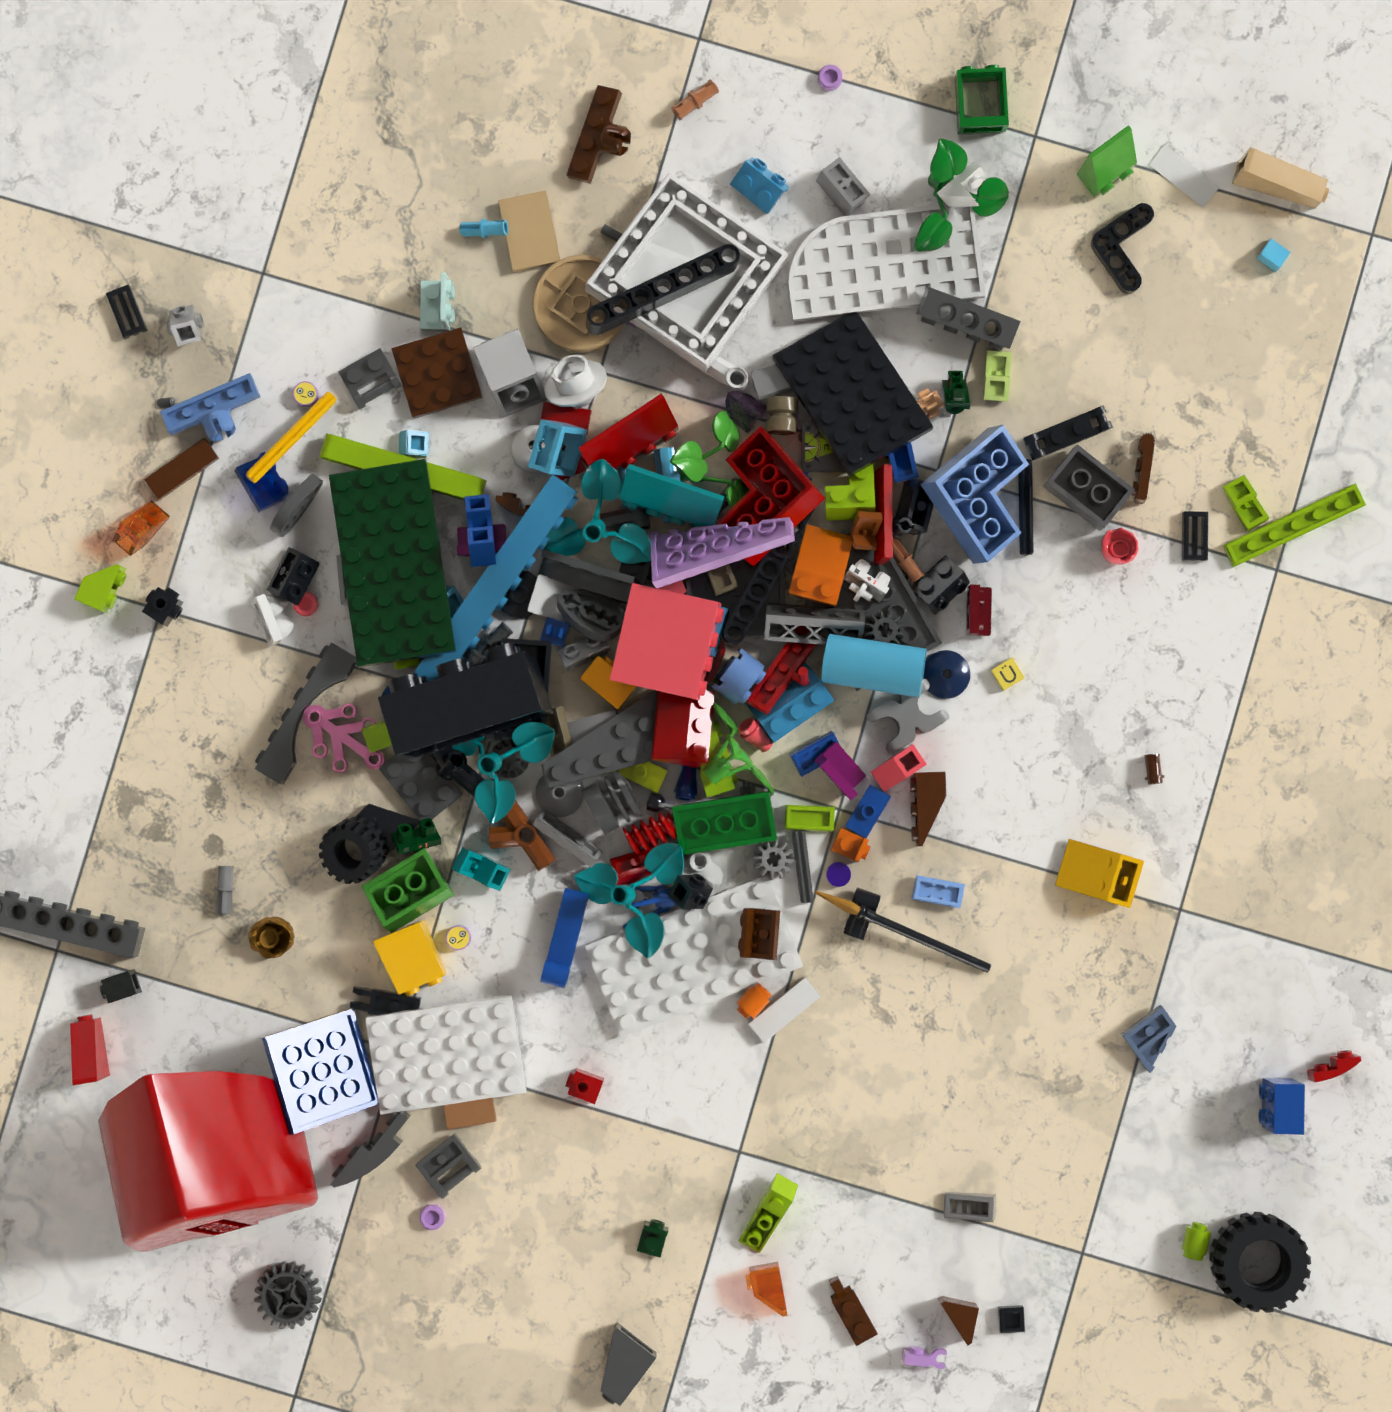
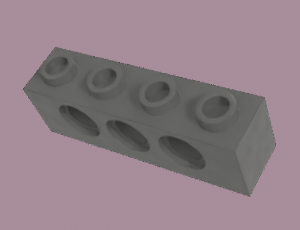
M926 286L916 313L922 316L920 321L933 326L935 322L944 324L943 329L954 334H957L958 330L967 333L965 338L978 343L980 339L989 341V347L1002 351L1003 347L1010 349L1021 322ZM943 305H949L951 309L949 316L946 318H941L939 315V309ZM967 313H971L973 322L969 326H963L962 317ZM992 321L996 326L995 331L987 335L984 327L988 322Z

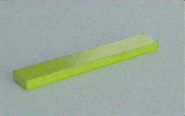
M1355 483L1223 545V548L1232 567H1235L1366 506V503Z

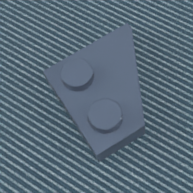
M1159 1005L1121 1033V1035L1145 1069L1151 1073L1155 1068L1153 1064L1159 1053H1163L1167 1039L1172 1036L1176 1025L1166 1010Z

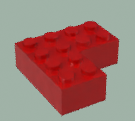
M760 426L725 459L750 491L721 517L715 525L727 524L728 527L738 526L739 522H748L749 525L759 524L762 520L790 517L795 528L825 497L776 439ZM770 550L744 559L754 566Z

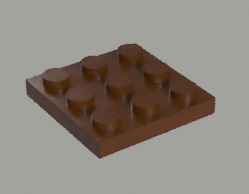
M461 327L391 348L413 419L483 398Z

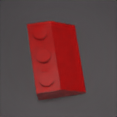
M706 690L705 696H700V701L658 691L651 760L694 768L708 764L714 691Z

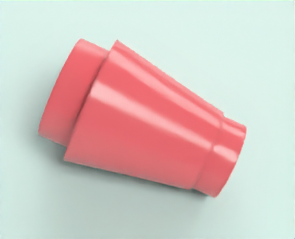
M750 717L740 724L738 732L742 739L761 752H766L771 748L773 742L758 720Z

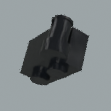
M913 479L904 482L896 516L893 518V538L902 536L904 533L911 535L927 533L934 504L920 485L924 482L923 480Z

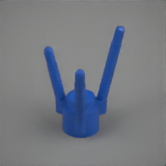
M664 885L638 886L635 888L636 890L656 893H652L653 898L634 902L632 906L639 907L655 904V908H660L652 911L653 913L658 915L670 911L669 907L675 906V902L668 895L672 887L665 888Z

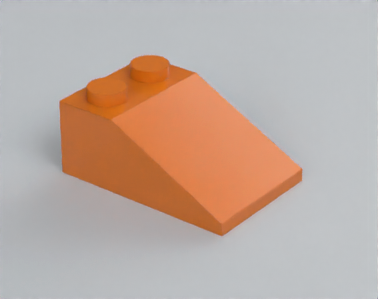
M807 524L787 595L835 608L852 547L851 536Z

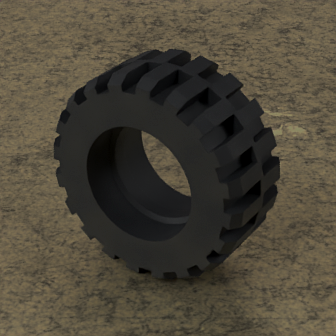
M1254 1212L1253 1215L1243 1213L1240 1214V1219L1238 1220L1235 1218L1228 1220L1229 1226L1226 1229L1221 1227L1218 1230L1220 1234L1219 1239H1213L1211 1246L1214 1247V1252H1210L1209 1260L1213 1263L1210 1269L1212 1275L1216 1278L1215 1282L1219 1288L1237 1305L1243 1308L1247 1307L1253 1312L1263 1310L1265 1313H1270L1274 1311V1307L1280 1310L1286 1308L1285 1302L1288 1300L1294 1303L1298 1299L1296 1293L1299 1290L1304 1292L1307 1286L1303 1283L1304 1279H1310L1311 1271L1307 1269V1265L1311 1264V1257L1306 1253L1308 1247L1300 1238L1301 1235L1278 1217L1271 1214L1265 1215L1262 1212ZM1258 1240H1269L1275 1243L1280 1250V1266L1276 1274L1268 1281L1259 1284L1249 1283L1244 1280L1239 1271L1241 1254L1251 1243Z

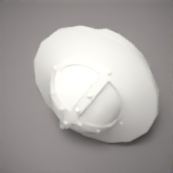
M581 355L566 356L553 368L551 377L544 388L545 397L551 404L560 407L571 406L577 409L595 401L596 395L604 388L607 381L606 369L600 363L587 360Z

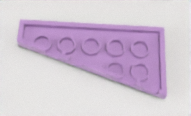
M790 517L762 520L759 524L749 525L748 522H739L738 526L735 527L720 524L692 527L687 532H679L678 529L669 530L668 534H659L658 531L650 532L652 583L657 589L795 541L793 523Z

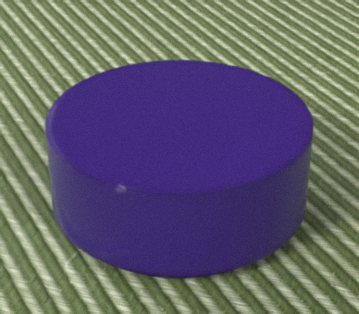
M835 862L827 868L826 878L833 886L841 887L849 882L851 871L846 864Z

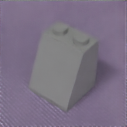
M519 329L506 332L497 338L484 341L480 345L473 347L503 418L548 400L545 397L544 389Z

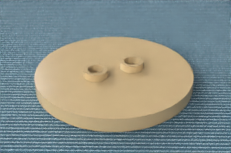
M574 255L561 259L543 273L536 285L533 295V313L536 323L544 336L563 350L575 353L599 350L615 340L626 324L624 323L600 335H594L586 328L588 310L600 303V301L585 291V284L603 261L600 258L589 255ZM593 317L592 321L595 323H602L603 319L600 317Z

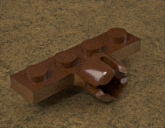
M597 85L566 174L569 179L591 184L600 156L603 153L621 156L628 151V147L622 146V143H631V132L625 126L613 124V119L622 96L620 90Z

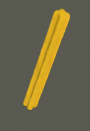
M326 392L247 471L246 476L248 479L256 483L336 403L337 399L330 392Z

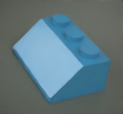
M806 662L802 667H806L808 670L809 684L802 686L792 680L768 715L745 703L773 743L835 701L822 681Z

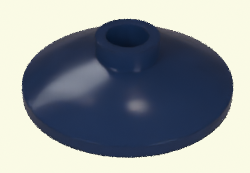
M942 650L932 654L925 661L923 679H927L930 684L927 691L935 697L950 699L960 695L967 688L970 681V668L967 661L960 654L950 650ZM945 669L951 672L949 679L943 677L942 673Z

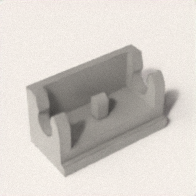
M840 157L825 167L816 180L844 216H850L854 209L858 206L861 207L870 196L867 189Z

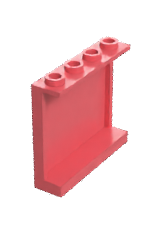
M632 583L610 680L700 701V696H705L707 682L704 681L706 671L710 672L713 663V657H710L711 648H715L719 634L715 633L717 623L721 624L724 615V609H721L722 604L712 600Z

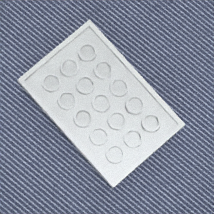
M512 995L419 1008L417 1010L392 1012L390 1014L372 1015L365 1018L380 1115L527 1093Z

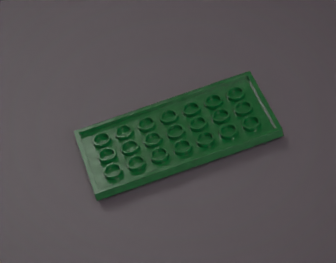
M420 459L329 475L357 667L362 668L457 652L427 460Z

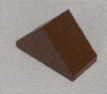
M945 1296L939 1297L940 1304L967 1346L970 1345L973 1340L979 1311L977 1304Z

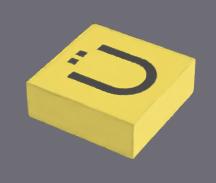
M1013 658L1006 660L991 670L1003 691L1025 678Z

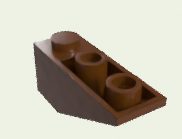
M945 772L914 773V778H910V792H914L915 802H911L910 805L911 817H915L916 827L911 828L912 841H916V846H923L946 798Z

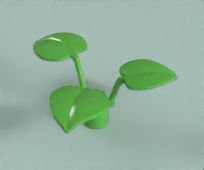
M724 410L718 412L712 421L714 437L720 442L716 448L702 455L700 446L694 441H688L676 450L669 462L678 468L679 475L684 481L694 483L709 481L729 485L726 489V498L732 508L750 491L741 479H737L733 483L732 480L705 476L708 471V465L704 459L724 447L728 452H733L739 444L740 434L737 423L732 415Z
M714 702L712 704L713 708L727 723L730 733L726 735V740L712 758L713 761L703 769L704 773L716 785L725 776L729 778L737 772L747 770L753 773L767 787L772 797L774 790L762 771L753 764L749 755L740 748L738 742L733 738L736 732L737 734L739 733L736 723L721 706ZM729 744L732 755L727 759L724 756L720 758ZM733 759L741 760L746 763L740 767L730 770L733 767L730 763Z

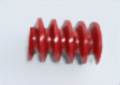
M668 809L666 818L660 812L658 813V821H655L652 816L649 817V825L640 820L639 829L634 824L630 825L631 832H628L624 827L622 828L631 850L637 855L640 854V846L646 851L649 850V842L657 847L659 838L664 844L667 843V835H670L673 840L677 839L676 828Z

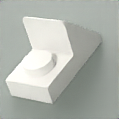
M974 160L961 174L957 175L938 191L937 194L947 206H979L970 192L978 188L988 176Z

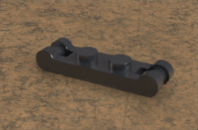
M1104 405L1024 437L1025 444L1029 445L1032 452L1030 453L1032 461L1112 429L1111 421H1107L1104 414L1106 413ZM1096 417L1099 426L1093 428L1090 419ZM1041 439H1043L1046 446L1042 449H1040V446L1037 442Z

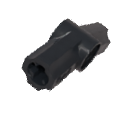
M453 747L432 752V755L438 762L436 766L438 775L445 780L453 779L474 797L476 787L485 779L467 764L465 754L460 750L453 749Z

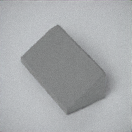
M776 364L753 371L750 374L759 400L792 390Z

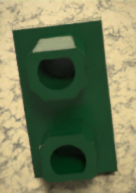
M948 371L947 380H942L941 385L945 410L950 414H959L964 409H970L967 382L963 380V371Z
M431 818L422 819L419 822L420 827L412 828L407 823L397 826V831L391 833V839L396 845L398 854L410 852L415 854L424 848L427 849L441 845V837Z

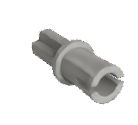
M218 866V888H215L217 890L216 912L217 914L228 915L231 914L232 891H235V888H233L234 866Z

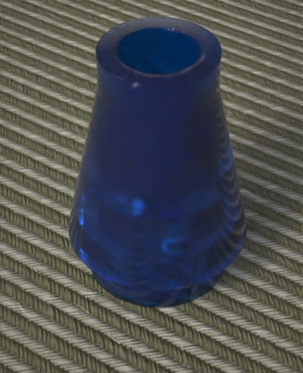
M682 765L673 791L676 793V799L683 801L695 800V796L698 795L696 768Z

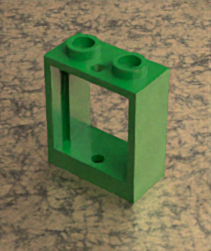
M988 65L982 69H975L974 66L961 67L960 70L956 71L954 77L957 134L1006 132L1009 126L1006 67L999 68L998 65ZM997 81L999 116L965 117L963 83Z

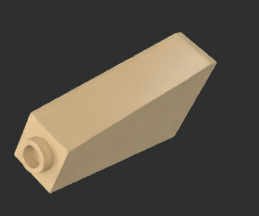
M1251 147L1238 161L1232 184L1314 209L1321 202H1325L1329 193V188H1326L1328 179Z

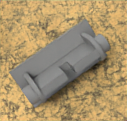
M585 637L558 650V653L566 670L572 669L573 671L575 668L588 663L587 657L590 656L591 660H594L597 656L607 655V651L611 650L607 641H595Z

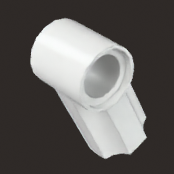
M720 356L716 357L706 371L707 375L724 384L734 393H741L747 389L748 374L746 370L736 367ZM735 375H740L744 378V381L740 385H735L731 382V378Z

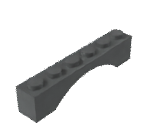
M331 643L330 646L326 645L319 655V658H321L317 667L313 666L306 676L308 682L305 687H300L293 698L295 700L294 705L291 709L287 708L281 717L283 723L278 730H273L268 738L269 746L266 751L262 750L255 760V763H257L255 769L279 784L286 782L297 764L295 754L296 735L305 709L325 690L335 684L348 680L357 665L356 656L334 643Z

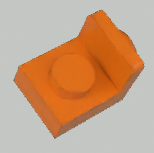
M840 828L831 851L859 862L861 858L866 859L871 846L867 845L868 839Z

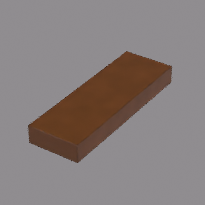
M203 438L144 480L158 500H161L220 458L208 441Z

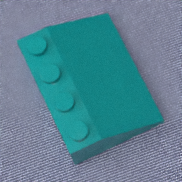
M629 464L619 501L623 502L622 506L632 510H636L637 507L646 509L645 514L659 518L660 515L669 517V522L679 526L687 523L693 525V527L715 525L725 496Z

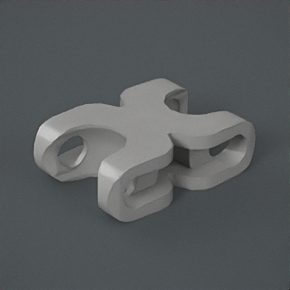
M923 679L921 695L930 687L927 679ZM900 695V704L894 700H887L868 712L866 717L870 722H875L885 717L891 718L896 722L898 727L897 735L886 745V750L890 754L895 753L914 741L916 737L915 728L921 732H930L947 721L950 717L949 714L944 710L932 715L924 714L919 710L917 704L918 697Z

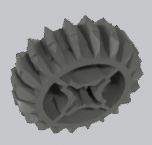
M283 1261L280 1267L277 1264H273L271 1267L272 1271L266 1269L263 1272L265 1278L260 1277L257 1282L261 1286L256 1287L254 1292L260 1294V1296H257L254 1302L262 1303L257 1308V1312L265 1310L266 1313L263 1316V1320H267L270 1316L273 1319L270 1323L271 1326H274L279 1321L280 1329H284L286 1323H288L290 1329H294L296 1322L299 1326H303L305 1324L304 1318L310 1321L313 1318L312 1313L318 1311L319 1308L315 1304L320 1303L322 1298L316 1296V1294L321 1293L322 1288L314 1287L319 1282V1279L314 1278L311 1280L310 1277L314 1272L310 1270L306 1274L304 1272L305 1264H302L299 1269L296 1268V1261H292L290 1268H288L286 1261ZM283 1276L293 1277L289 1284H281L280 1282L276 1284L272 1282ZM300 1282L306 1289L307 1300L304 1299V1295L298 1290ZM293 1286L290 1294L291 1298L283 1304L286 1299L285 1292ZM269 1290L272 1291V1295L278 1300L277 1308L271 1302ZM287 1306H300L304 1308L296 1313H284Z

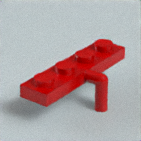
M798 626L795 630L798 635H805L810 631L806 626ZM787 642L767 669L762 681L751 692V695L746 700L747 704L768 715L792 680L802 686L808 685V670L802 666L817 644Z

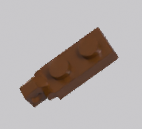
M838 1276L830 1280V1285L835 1292L830 1296L832 1303L855 1345L858 1346L876 1336L878 1333L854 1289H851L850 1285L844 1288Z

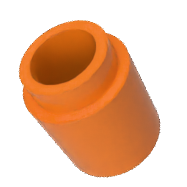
M757 982L754 986L751 985L736 1002L739 1005L737 1011L746 1019L750 1016L755 1019L770 1002L768 999L772 994Z

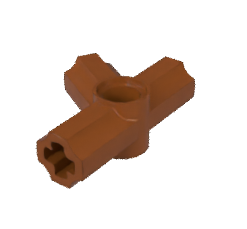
M516 799L509 813L502 818L507 826L489 827L491 849L521 846L538 871H541L556 860L540 836L538 829L532 825ZM525 828H529L533 833V837L529 842H525L521 838V832Z

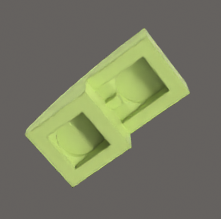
M986 350L983 400L1008 402L1012 352Z

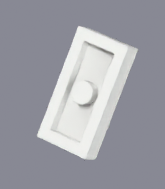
M265 594L256 596L252 600V606L268 646L271 647L279 644L282 639L291 633L294 623L286 619H275L274 616L280 614L287 607L289 601L279 596H266Z

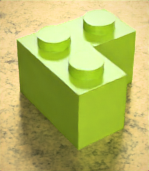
M873 464L851 477L848 476V485L825 486L826 521L854 520L857 511L875 512Z

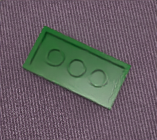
M770 791L672 806L677 840L683 849V855L776 841L778 839Z

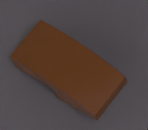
M502 492V496L496 495L495 498L501 507L520 518L524 516L531 506L525 505V509L521 508L522 501L520 498H517L515 493Z

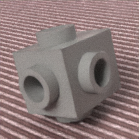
M193 305L178 306L169 311L170 320L166 322L170 335H174L178 346L202 340L201 328L204 327V321L201 313H196Z

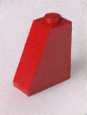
M92 1014L77 1017L78 1021L70 1024L73 1086L97 1082L110 1076L101 1017L93 1019Z

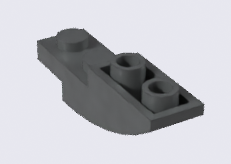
M401 1111L399 1115L394 1112L385 1123L389 1126L384 1134L379 1131L370 1142L373 1147L369 1146L366 1142L361 1147L356 1144L347 1155L350 1160L345 1167L340 1164L331 1175L335 1179L330 1185L335 1188L363 1177L382 1164L403 1142L396 1134L411 1115L406 1111Z

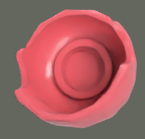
M1122 527L1108 530L1101 541V552L1104 558L1111 564L1123 565L1131 562L1138 553V540L1133 533Z

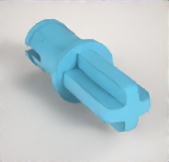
M481 219V221L462 222L459 229L462 236H481L482 238L493 235L507 236L509 230L507 220L487 221L486 219Z

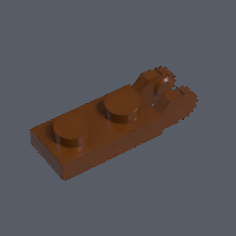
M1152 433L1143 434L1138 445V451L1142 457H1137L1135 472H1139L1138 482L1133 481L1132 488L1135 490L1131 494V496H1135V503L1138 504L1145 503L1147 499L1155 438Z

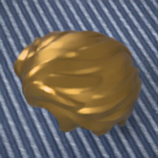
M280 917L263 918L256 922L248 933L251 949L259 952L266 959L282 956L294 944L293 927L289 922Z

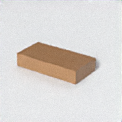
M493 1098L443 1105L447 1130L497 1121Z

